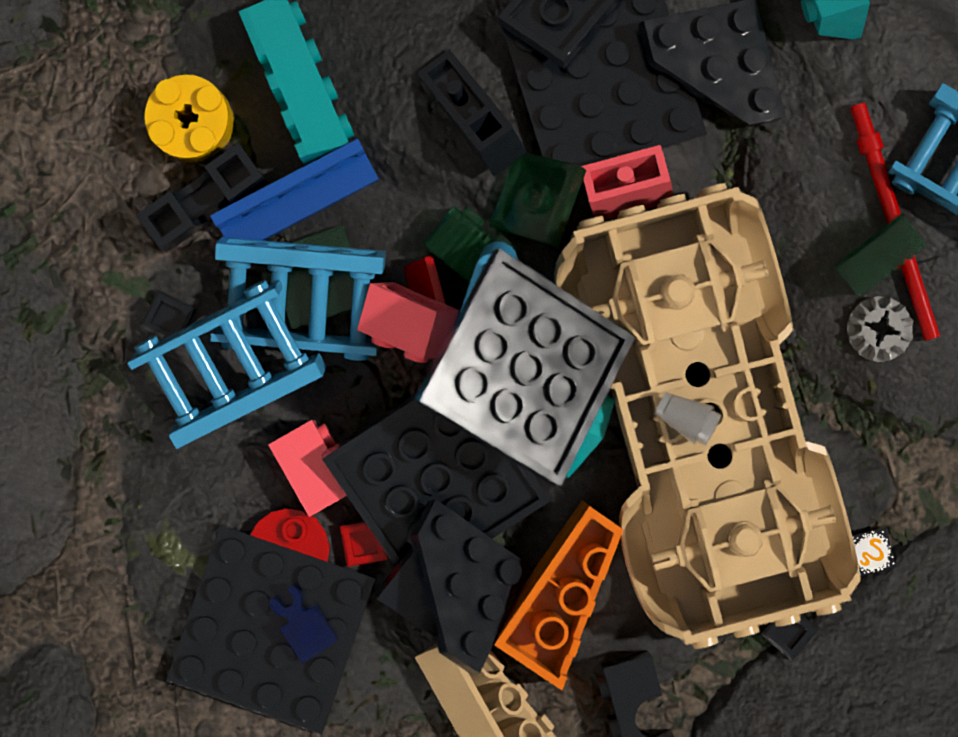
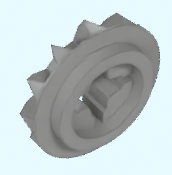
M879 296L868 298L854 308L848 319V339L853 349L862 357L875 362L890 361L903 354L913 339V320L906 307L891 297ZM886 313V326L892 328V331L897 333L883 335L881 341H878L876 346V332L871 330L870 327L864 326V324L878 323Z

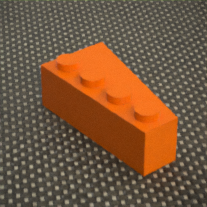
M582 500L519 590L494 645L560 690H563L567 680L568 669L578 651L581 635L588 617H591L596 604L597 593L602 581L605 580L623 529Z

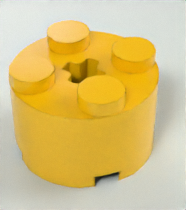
M178 75L160 81L151 93L145 108V125L150 139L167 154L185 162H201L217 154L229 142L234 127V116L226 97L212 83L194 75ZM190 110H192L198 116V121L190 122L189 128H187L181 122V118L183 115H188Z

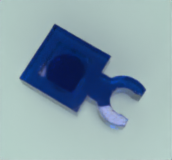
M291 585L288 588L294 599L291 606H282L276 597L270 600V605L276 614L286 616L289 622L281 627L280 630L301 662L305 663L339 638L316 604L305 611L302 606L303 596L300 589L295 585Z

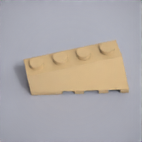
M437 642L415 657L459 737H556L552 732L555 726L545 714L539 716L526 701L528 697L526 691L519 683L515 685L509 681L503 673L504 665L492 651H490L480 674L473 675L441 655Z

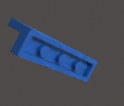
M356 139L210 216L224 237L267 240L379 181V178L360 141Z

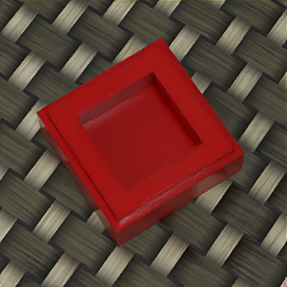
M365 521L340 526L347 567L388 560L387 553Z

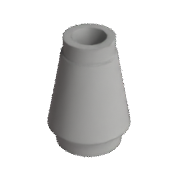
M668 392L664 393L654 413L694 445L696 442H699L705 446L711 439L722 416L713 411L714 406L672 395Z

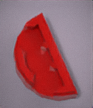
M285 508L270 512L257 522L250 534L251 536L326 562L329 559L330 543L325 529L316 517H309L304 510Z

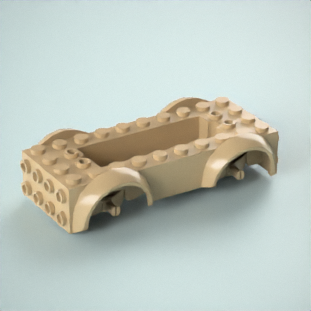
M726 183L701 189V193L696 194L697 198L686 201L685 194L663 199L657 205V209L646 212L644 205L622 210L617 215V220L605 223L603 216L579 222L577 230L573 231L570 237V242L559 255L554 272L555 285L635 336L610 387L613 399H615L616 411L638 488L621 507L619 515V526L623 529L620 538L631 583L646 615L659 629L681 639L685 645L693 644L694 649L719 643L717 636L734 633L735 638L756 634L760 631L758 625L775 622L776 627L799 622L801 620L799 614L816 611L817 616L840 611L842 609L840 603L851 600L850 594H852L861 580L855 544L830 456L824 446L805 442L779 344L793 331V323L783 278L765 217L756 198L740 192L739 187L727 190ZM694 362L705 364L710 371L709 381L702 387L690 385L685 377L687 367ZM665 392L704 404L713 403L720 409L721 419L706 446L699 442H696L694 445L654 414ZM715 444H725L732 452V460L725 468H714L708 461V451Z

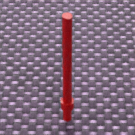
M866 102L851 106V114L859 135L856 143L860 155H865L924 341L940 337L881 152L884 145L880 132L875 133Z

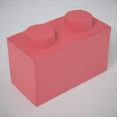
M661 145L580 166L593 218L603 216L604 221L616 218L622 210L644 205L645 210L657 207L661 200L674 196Z
M394 282L370 283L357 330L371 336V342L384 348H399L405 351V358L419 363H427L429 359L437 358L457 320L459 310Z
M311 420L268 444L309 517L347 496L321 458L322 453L336 445V441L325 423L318 426L315 420Z

